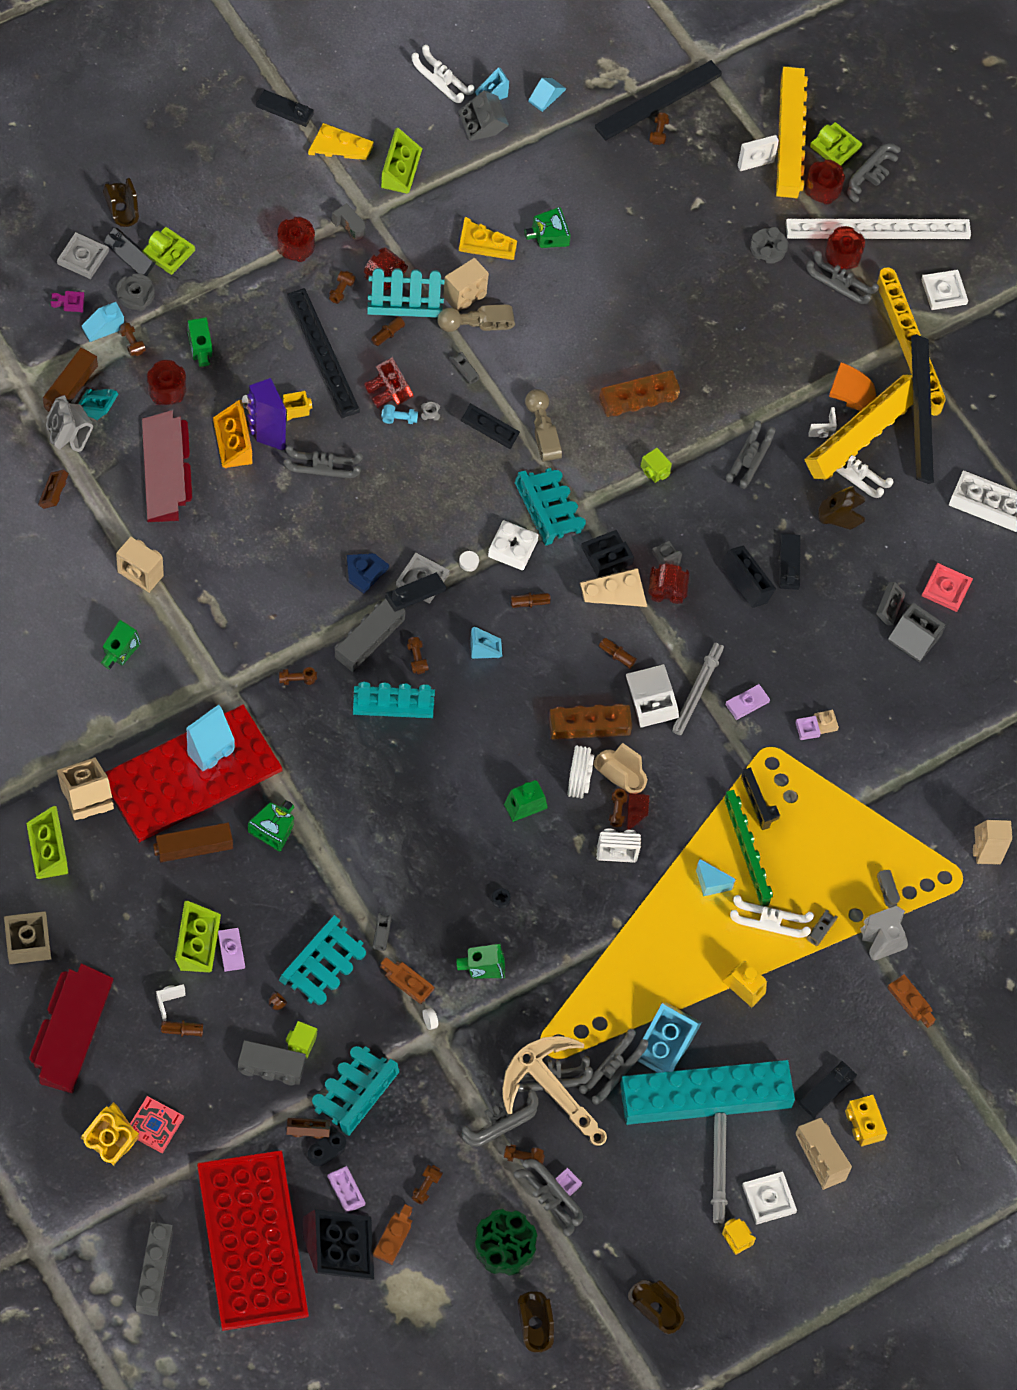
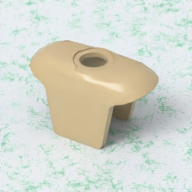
M624 743L616 751L605 750L601 752L594 760V767L612 783L625 791L637 794L645 788L648 779L642 770V757Z

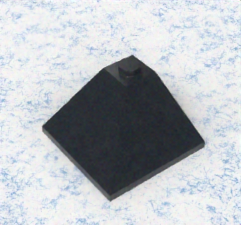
M315 1209L302 1217L303 1238L315 1273L374 1280L371 1216Z

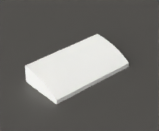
M963 470L949 506L1017 532V491Z

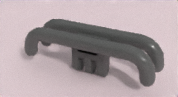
M892 143L882 145L851 177L847 194L853 202L859 201V197L856 194L862 192L859 185L865 179L878 186L881 183L880 181H883L889 175V171L882 167L880 163L885 159L896 162L898 156L886 151L899 153L901 151L899 146Z
M820 251L814 253V259L821 268L833 274L832 279L816 271L813 261L807 262V271L812 277L859 304L869 303L872 298L870 294H874L879 290L878 284L875 283L872 287L867 286L853 278V273L847 274V270L843 269L841 271L839 265L834 267L825 262L821 257ZM852 285L867 294L862 297L848 288Z
M758 420L754 422L747 441L732 469L726 475V482L731 483L742 465L749 468L744 479L740 481L741 489L748 487L776 431L774 427H769L766 437L758 450L759 443L755 440L762 425Z
M292 445L286 446V452L290 457L313 461L312 467L293 464L290 458L284 459L285 467L292 472L340 478H355L361 472L359 466H355L351 471L332 469L333 463L344 465L360 463L363 458L361 453H356L355 457L333 456V453L326 455V452L318 454V451H314V453L295 451Z
M634 1029L627 1031L624 1039L594 1072L589 1082L579 1087V1092L586 1094L603 1075L610 1079L596 1096L592 1097L593 1104H600L620 1082L622 1076L626 1075L646 1051L649 1043L646 1039H642L638 1048L625 1063L623 1057L620 1056L634 1039L636 1034Z
M588 1057L582 1058V1063L579 1067L561 1069L560 1059L555 1060V1067H552L551 1060L547 1061L548 1069L564 1088L584 1085L592 1078L593 1069L589 1067L590 1059ZM526 1073L520 1082L536 1080L529 1073ZM584 1073V1075L579 1078L561 1080V1078L563 1077L578 1076ZM538 1082L518 1083L520 1085L518 1092L544 1090Z
M533 1090L529 1091L527 1098L528 1106L514 1114H507L503 1101L499 1103L501 1112L496 1105L492 1107L494 1116L489 1109L484 1111L492 1126L478 1133L473 1132L468 1126H464L462 1128L463 1133L461 1134L463 1141L472 1147H479L533 1118L537 1112L539 1102L536 1092Z
M535 1159L524 1160L522 1166L524 1168L532 1167L536 1169L548 1184L543 1186L534 1174L524 1169L516 1170L513 1174L516 1179L525 1178L536 1189L533 1196L535 1198L541 1196L538 1200L541 1205L547 1203L544 1209L546 1211L553 1209L565 1223L564 1236L572 1235L575 1226L583 1222L584 1215L582 1210L542 1163ZM562 1200L574 1213L575 1218L571 1219L560 1206Z

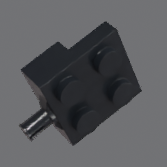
M617 530L581 543V548L597 578L607 574L622 572L623 568L633 565L634 556L626 541H622Z

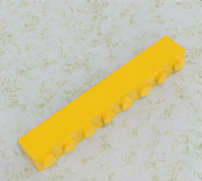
M783 67L776 186V196L798 198L799 192L803 191L804 180H801V176L804 175V165H801V161H804L805 150H802V146H805L806 136L802 135V132L806 128V120H803V116H806L807 106L804 105V102L807 99V91H804V87H807L808 81L804 68Z
M902 375L804 459L814 479L826 480L831 478L837 469L845 466V462L852 455L856 456L861 448L866 447L874 437L882 434L883 429L892 425L898 416L907 412V409L913 405L912 375Z

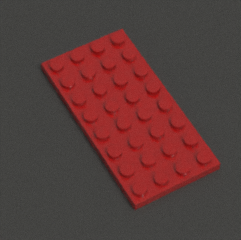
M244 704L224 713L234 737L235 749L229 756L219 759L217 764L210 769L207 768L202 771L188 756L186 732L105 772L109 780L112 798L138 842L282 772L281 764Z
M282 1150L197 1163L222 1331L309 1317Z

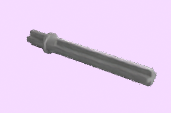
M714 643L709 655L705 656L703 667L679 714V718L675 722L672 730L673 733L677 735L683 734L712 672L719 665L718 660L723 651V645Z
M716 1113L714 1117V1178L711 1204L713 1205V1223L722 1224L725 1221V1205L728 1204L725 1193L726 1114Z

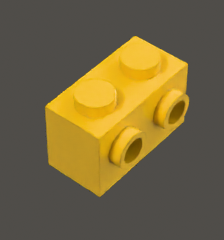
M874 1095L849 1101L845 1110L846 1117L853 1124V1136L856 1141H859L860 1146L883 1141L887 1135V1130Z

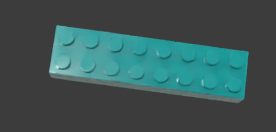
M788 1060L622 1076L620 1083L626 1125L715 1116L716 1113L729 1115L792 1108L795 1101Z

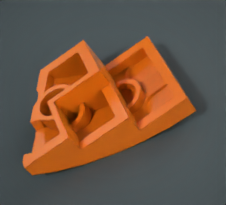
M842 362L840 363L829 397L847 402V407L861 411L877 397L874 383L859 370Z

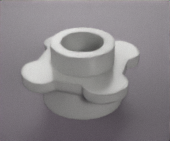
M427 402L421 405L423 410L421 418L423 420H438L440 418V414H438L439 404Z

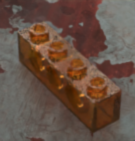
M673 370L601 388L599 399L607 417L619 416L625 412L638 411L640 408L654 407L659 403L673 402L679 397L680 387Z
M615 704L613 706L596 705L594 707L576 706L574 708L556 707L550 709L549 725L551 739L629 736L632 730L630 705ZM606 718H612L614 721H608ZM586 719H592L594 722H588ZM566 720H573L574 723H568Z

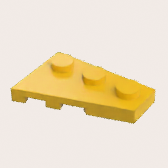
M323 123L308 151V155L318 153L325 154L327 157L341 155L344 158L367 160L374 147V142Z
M465 217L459 245L460 252L514 260L517 240L500 232L490 231L486 229V226L482 224L477 225L471 222V219Z

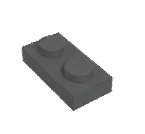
M896 582L888 583L876 613L886 625H893L906 594Z

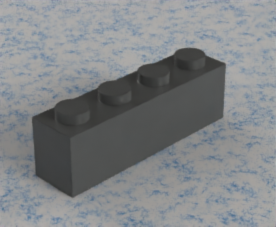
M386 599L383 602L379 601L374 607V611L370 615L366 614L361 620V624L357 628L353 627L348 633V637L336 644L335 659L353 672L405 620V610L401 609L395 612Z
M151 1222L136 1301V1312L139 1314L159 1315L173 1237V1225Z

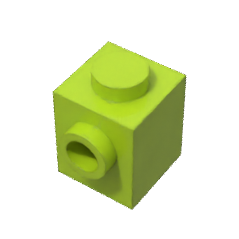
M658 448L642 457L641 468L644 474L655 483L660 479H666L670 475L672 463Z
M298 1021L294 1031L290 1030L286 1039L288 1050L306 1054V1058H308L317 1037V1028Z

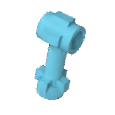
M388 404L382 409L381 418L387 424L393 423L394 419L408 420V424L417 423L418 411H414V409H410L409 412L395 411V406Z

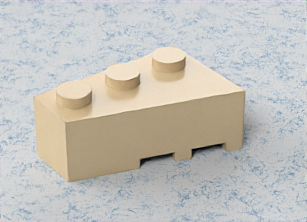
M638 568L579 582L584 602L647 607Z
M986 820L974 827L975 844L973 845V856H976L977 864H1001L1012 841L1011 821Z
M822 1118L799 1126L796 1136L822 1189L824 1190L846 1181L852 1166L832 1136L827 1123H824Z

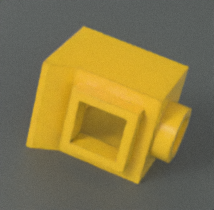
M306 391L283 395L287 421L292 418L309 415L310 409H312V401L310 397L307 398Z
M733 1218L724 1224L725 1227L722 1235L735 1255L754 1245L756 1237L751 1235V1231L744 1220L741 1221L740 1218L737 1220Z

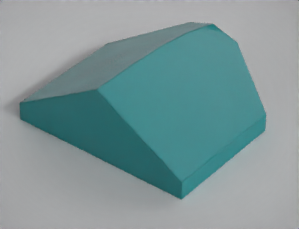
M87 389L78 405L83 407L88 417L98 420L108 413L118 393L114 389Z

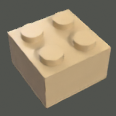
M473 258L445 276L443 298L458 312L462 309H467L471 303L483 299L487 294L489 273Z
M130 537L116 553L118 573L149 593L164 576L162 555L158 551L146 547L139 539L135 540Z
M96 757L57 770L61 790L73 810L83 809L88 805L112 798L108 777Z

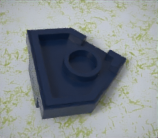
M376 554L347 555L349 583L363 594L389 569V564Z

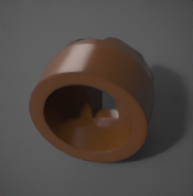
M275 992L269 998V1006L273 1004V1010H280L287 1004L285 998L278 992Z

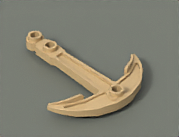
M544 1037L527 1044L519 1050L505 1071L502 1095L507 1114H512L514 1098L520 1087L518 1083L526 1073H529L569 1115L570 1120L583 1135L589 1136V1141L593 1145L599 1146L604 1144L607 1139L606 1132L598 1128V1123L583 1107L577 1104L542 1061L545 1056L553 1051L556 1053L566 1049L584 1048V1044L569 1037ZM524 1054H528L530 1056L529 1062H525L523 1060ZM581 1117H584L587 1121L584 1126L579 1123ZM595 1133L600 1134L601 1139L599 1141L594 1140L593 1136Z

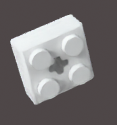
M503 520L489 548L488 557L524 570L538 541V533Z
M575 746L567 794L569 797L576 796V798L580 797L582 799L584 793L589 791L594 760L590 747Z
M605 829L600 832L596 859L601 861L636 862L641 848V835L634 830L616 832L614 829Z

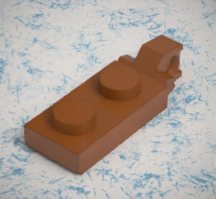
M387 957L381 962L380 968L387 973L385 976L419 1004L422 1005L434 991L435 987L403 962L397 961L393 963Z
M905 974L888 985V990L912 1019L916 1021L921 1020L927 1028L934 1024L936 1019L931 1014L932 1009Z
M405 1204L400 1214L395 1213L391 1217L373 1253L374 1257L393 1265L411 1229L413 1221L409 1217L413 1207Z

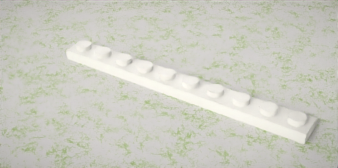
M786 219L787 238L970 239L971 236L969 219Z

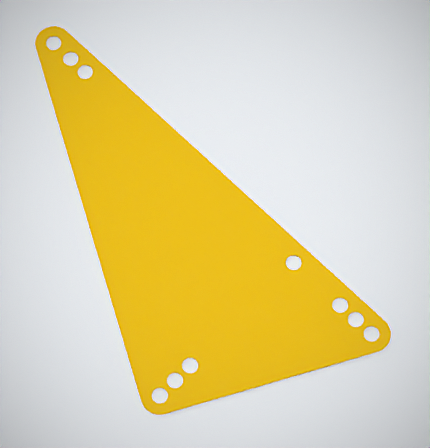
M766 747L757 753L747 768L751 767L766 806H776L780 818L771 822L770 828L761 829L741 780L742 774L730 790H734L736 796H739L741 799L742 814H746L748 831L752 832L754 837L753 846L755 850L759 851L760 866L765 869L767 886H770L773 892V898H771L769 906L766 907L800 915H806L808 912L814 914V918L807 923L782 919L780 925L799 930L809 927L812 931L826 910H829V914L838 916L818 946L813 945L807 940V937L797 938L740 925L731 919L730 913L732 910H737L738 915L759 921L761 914L740 909L733 902V898L739 895L744 902L760 905L724 801V796L543 1030L540 1039L561 1034L564 1037L575 1039L584 1044V1048L566 1049L556 1053L553 1051L548 1054L549 1057L554 1059H564L624 1034L629 1029H635L652 1022L661 1004L664 1002L680 1010L729 989L723 980L744 961L762 975L861 933L860 929L865 925L863 921L867 917L889 909L885 904L877 879V874L880 871L891 870L900 896L897 906L905 910L904 914L957 892L963 883L962 872L957 865L783 750L776 747ZM769 757H774L778 759L780 765L777 769L770 770L766 767L765 760ZM777 774H785L789 782L786 786H778L774 782V777ZM788 790L796 792L798 795L797 801L794 803L786 802L783 798L784 792ZM701 859L735 878L733 889L703 896L696 873L699 860ZM941 871L949 872L952 875L951 883H940L937 878L938 874ZM926 878L932 880L935 885L934 889L930 892L923 891L920 887L921 880ZM906 886H912L916 889L917 896L914 899H906L902 894V889ZM850 910H861L863 919L860 922L852 921L848 915ZM825 920L822 921V922L825 923L826 925H829V923H828L827 921H825ZM596 1017H603L607 1020L608 1026L605 1030L598 1031L593 1027L592 1022ZM577 1025H585L588 1028L589 1034L586 1038L580 1039L574 1035V1028Z

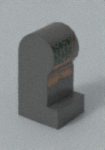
M347 203L332 213V223L336 227L341 224L349 232L350 238L360 240L364 237L365 222Z

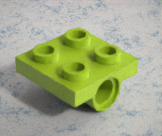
M834 122L831 126L826 125L822 128L818 137L811 142L810 147L838 169L861 149L862 143Z
M165 227L161 232L155 231L152 234L148 246L143 251L156 261L157 266L172 275L194 253L195 246Z

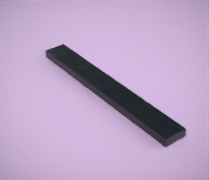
M710 60L595 124V129L606 141L721 77L722 71Z
M303 288L287 293V298L341 418L360 413L359 406L306 289Z
M916 334L911 336L916 480L931 484L934 483L929 339Z

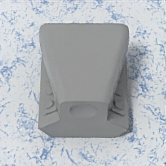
M64 395L55 399L47 416L46 427L51 432V444H54L59 450L70 442L72 450L81 452L91 434L93 424L83 407L78 404L68 403Z
M899 906L872 914L863 921L865 925L860 929L863 935L862 941L873 942L869 955L874 961L905 950L908 947V941L901 926L905 910Z

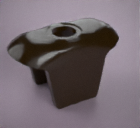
M127 178L126 184H105L103 194L115 223L120 227H130L137 223L139 219L137 194L131 179ZM119 203L125 204L126 209L118 211L116 205Z
M854 486L835 492L821 503L818 510L820 522L823 524H833L849 530L865 522V518L852 509L863 504L865 497L857 493Z
M642 1280L630 1289L628 1294L629 1301L662 1332L672 1334L680 1329L685 1318L679 1306V1298L661 1280L655 1283ZM652 1303H659L662 1306L660 1314L650 1306Z
M530 1291L520 1295L518 1310L525 1346L531 1352L541 1353L547 1351L554 1343V1320L550 1298L547 1299L542 1292ZM533 1317L539 1318L542 1322L541 1327L538 1329L531 1328L529 1325L530 1319Z

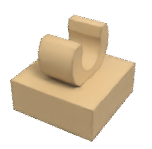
M833 710L814 714L821 734L838 731L839 726Z

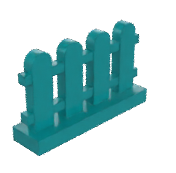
M377 267L373 270V276L369 275V281H372V294H368V300H372V302H368L367 314L438 317L439 313L443 310V305H440V303H444V298L440 297L441 284L445 283V279H441V273L438 270L431 271L429 278H422V272L418 269L412 270L411 277H403V271L399 268L392 271V276H384L383 269ZM384 282H391V295H383ZM403 283H410V296H402ZM422 284H429V297H421Z
M548 468L545 473L534 475L533 472L527 474L526 470L518 472L514 483L545 546L552 544L555 536L559 539L563 538L566 533L574 531L576 534L581 533L585 527L586 520L582 517L575 518L574 513L578 509V504L574 501L567 502L566 498L570 494V488L565 485L559 486L558 482L563 477L561 471H552L551 468ZM550 484L553 486V488L543 491L540 488ZM559 500L561 503L553 506H549L548 504L549 502ZM559 517H568V520L557 522L556 518Z
M360 682L358 686H354L353 715L433 718L434 697L431 696H435V690L431 689L429 685H420L419 689H411L409 684H400L399 688H391L389 683H380L379 687H371V684L368 682Z
M335 915L291 963L279 979L284 985L290 981L293 984L291 988L294 991L298 988L309 997L307 1002L310 1004L314 1002L317 1005H323L327 1000L323 990L326 987L336 990L340 985V980L336 975L339 972L349 975L353 970V965L349 960L352 957L362 960L366 955V950L362 947L364 943L361 940L357 943L346 933L348 929L344 926L342 929L338 927L341 920ZM328 936L332 939L329 944L325 942ZM336 943L348 952L345 958L333 948ZM315 951L319 954L316 958L312 957ZM323 958L335 967L332 972L320 963ZM303 966L306 970L300 973L298 970ZM310 973L322 982L319 987L306 978Z
M357 1046L353 1047L350 1051L351 1058L354 1060L351 1065L346 1062L338 1065V1073L341 1075L339 1080L337 1081L334 1078L326 1080L327 1095L324 1097L321 1094H317L312 1098L313 1106L316 1108L315 1112L319 1115L323 1112L333 1118L332 1123L336 1126L340 1123L342 1132L350 1136L399 1074L397 1062L392 1059L387 1062V1059L384 1057L381 1059L376 1058L369 1053L370 1049L366 1046L363 1049ZM359 1064L371 1070L368 1076L356 1069ZM349 1080L357 1085L358 1088L356 1091H353L345 1086L344 1083ZM336 1096L346 1103L343 1107H340L332 1102L331 1099Z

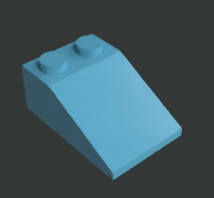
M220 705L214 707L186 728L188 756L202 771L214 767L219 759L229 756L235 749L234 737Z
M667 1002L662 1003L643 1037L649 1044L646 1051L638 1059V1062L658 1073L674 1071L702 1022Z

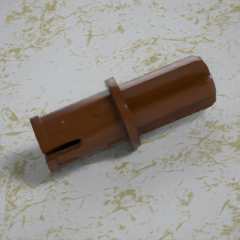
M397 316L388 325L382 326V330L371 338L373 344L379 346L388 338H393L394 334L405 326V322L401 317Z
M531 592L526 595L511 596L512 608H532L534 605L550 604L551 601L550 594L548 593L531 595Z
M604 638L599 644V648L611 655L613 660L617 659L629 669L637 660V658L624 651L622 646L618 647L607 638Z
M182 1020V1022L162 1021L161 1032L179 1034L181 1037L183 1035L202 1037L203 1023H187L185 1020Z

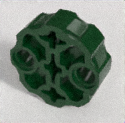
M498 1209L492 1211L490 1216L482 1219L478 1224L475 1234L474 1252L476 1258L485 1265L487 1271L493 1274L505 1273L510 1276L518 1274L526 1265L531 1264L536 1252L537 1231L535 1226L531 1225L526 1219V1215L517 1210L510 1212ZM512 1221H518L520 1222L521 1226L515 1228L510 1223ZM491 1227L490 1232L483 1237V1232ZM508 1240L509 1243L507 1242L506 1245L502 1244V1242ZM528 1248V1253L521 1257V1252ZM498 1257L501 1262L494 1264L490 1261V1258Z

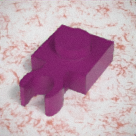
M65 291V296L52 293V299H57L58 301H51V307L64 306V311L83 312L84 292Z

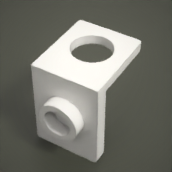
M831 407L829 414L830 423L811 424L808 433L809 437L826 438L836 432L837 423L834 407Z
M184 984L179 986L170 985L163 988V990L156 991L163 1021H166L163 1002L185 996Z

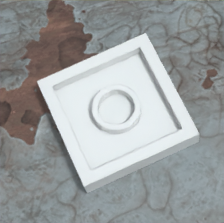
M774 135L743 143L738 161L739 170L743 171L773 163L779 142L777 136Z
M958 270L922 275L921 280L931 310L967 305L968 298Z
M783 1172L742 1184L756 1225L797 1212Z

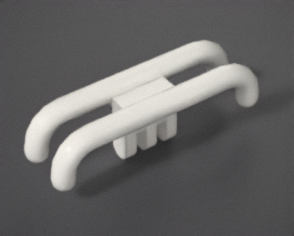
M423 45L422 52L425 59L434 67V73H431L420 62L418 53L412 54V62L416 69L455 103H461L464 100V94L471 95L474 93L475 87L473 85L467 87L452 74L450 69L447 70V67L442 65L441 61H437L431 55L428 45ZM452 83L463 93L456 95L447 85Z
M853 455L846 461L848 463L846 469L842 467L836 470L840 475L875 498L882 497L884 494L883 488H889L893 484L892 478L882 479L868 469L866 464L863 465L862 461L856 460V457ZM866 476L881 487L875 490L863 482L862 479Z
M739 895L733 898V902L738 908L761 914L759 921L738 915L737 910H732L730 913L731 919L740 925L797 938L807 937L811 932L809 927L799 930L781 926L780 924L782 919L798 923L810 922L814 918L812 912L800 915L744 902Z

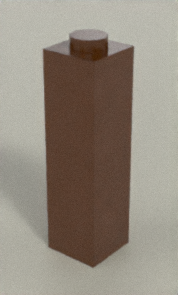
M83 348L78 350L43 396L44 408L48 412H50L55 399L65 395L68 403H71L98 367V360L95 354Z
M228 822L157 835L153 848L155 856L159 855L161 863L233 849V839Z

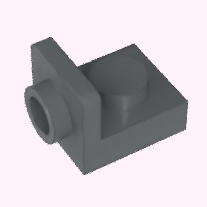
M670 541L652 549L654 557L663 570L672 569L679 565L682 553L680 551L676 552Z

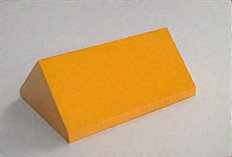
M238 400L213 417L222 467L224 468L252 464V447L243 402Z

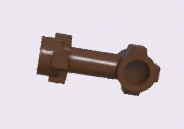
M661 112L655 117V123H658L656 132H651L650 143L654 145L665 144L666 133H663L664 126L669 124V116L666 113Z
M340 271L337 281L340 283L335 291H330V301L338 304L340 300L344 299L342 293L346 286L352 287L356 276L353 273Z
M124 323L120 326L121 336H126L130 343L127 346L130 356L143 354L146 351L143 341L137 342L133 335V332H135L134 327L130 323Z
M419 637L410 638L407 646L408 650H412L414 661L411 662L413 674L425 673L429 669L427 660L422 659L420 648L423 647L422 641H420Z
M307 667L303 672L289 673L288 669L279 671V682L284 683V685H289V681L303 680L307 685H312L317 680V672L312 667Z
M621 788L616 789L612 793L611 800L614 803L613 815L609 816V821L613 827H621L625 819L621 814L622 806L627 801L628 794Z
M511 1144V1146L506 1145L504 1158L513 1162L514 1158L522 1160L535 1159L543 1164L545 1155H543L544 1150L539 1148H532L530 1153L516 1150V1145Z
M428 1164L422 1175L426 1177L421 1187L419 1189L415 1188L412 1193V1199L416 1203L423 1204L424 1201H427L429 1195L426 1193L433 1182L437 1184L443 1174L440 1168Z

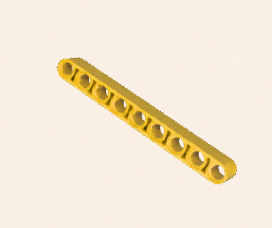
M889 267L883 268L877 281L879 292L912 374V347L909 340H911L913 335H921L896 272ZM929 357L931 415L934 416L942 412L946 399Z

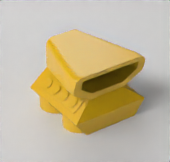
M113 1102L109 1108L106 1106L84 1132L81 1139L84 1140L87 1147L96 1150L103 1161L109 1162L114 1166L139 1138V1133L133 1129L122 1111Z

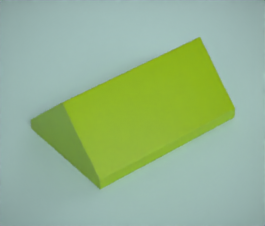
M395 128L382 171L381 188L407 194L411 189L422 148L399 128Z
M52 806L26 823L37 879L68 874L57 806Z
M189 901L184 902L175 960L181 971L212 972L221 914Z

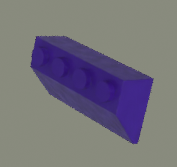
M269 378L249 385V394H247L249 404H247L249 411L247 418L249 424L247 427L250 435H254L257 442L279 450H285L286 408L272 379Z

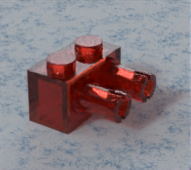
M393 357L377 365L378 376L364 383L369 394L383 386H387L385 391L372 397L377 409L390 401H395L398 406L414 397Z

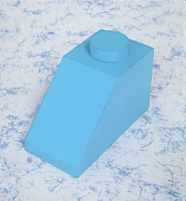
M114 302L98 308L82 325V329L89 342L120 331V326L124 324V316L118 304Z

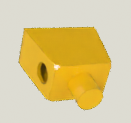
M746 961L738 965L723 980L751 1008L766 994V979Z

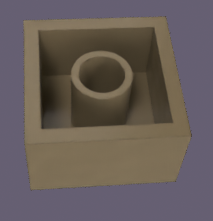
M46 911L4 916L9 964L51 959Z

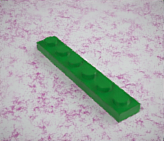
M734 790L726 791L724 801L761 906H769L771 898H773V892L771 887L767 886L766 871L760 866L759 851L755 850L753 846L754 837L752 832L748 831L746 814H742L741 799L739 796H736Z

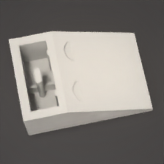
M664 664L626 674L640 728L679 718L677 703Z

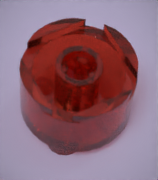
M832 160L813 163L807 176L806 194L818 202L826 205L831 204L832 201L841 195L845 180L843 168Z
M294 217V219H285L280 223L277 231L279 254L289 260L303 262L313 253L315 248V230L309 220L302 217Z
M841 226L836 228L828 238L825 250L827 261L834 267L839 265L842 270L858 267L865 248V238L861 233L854 231L852 227Z
M384 247L378 250L380 254L377 257L373 255L364 268L366 276L364 278L369 281V275L373 276V270L377 267L383 269L384 276H392V271L396 268L401 269L404 274L408 269V265L391 250ZM384 282L383 292L391 289V282Z
M161 360L149 369L147 373L148 393L153 402L158 405H171L179 403L184 399L186 393V373L182 366L180 367L172 360Z
M661 564L658 569H654L655 566L650 569L648 593L652 596L651 599L656 602L668 599L675 604L682 603L688 594L689 571L686 569V572L681 570V566L672 564Z

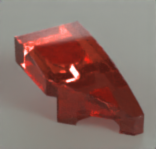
M629 793L627 830L632 829L648 816L649 795Z

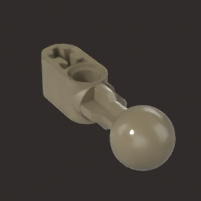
M486 305L478 308L477 311H470L468 314H460L454 308H445L438 315V325L446 332L456 331L460 325L468 324L472 327L478 326L484 331L507 330L515 326V320L511 305Z
M541 389L531 390L526 395L525 405L530 412L535 413V438L541 460L544 462L561 459L562 451L556 427L552 425L551 419L547 417L545 411L549 406V397Z

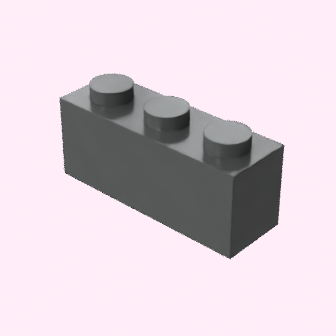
M244 1040L238 1061V1071L246 1076L258 1075L269 1081L276 1079L281 1080L287 1085H300L306 1062V1054Z

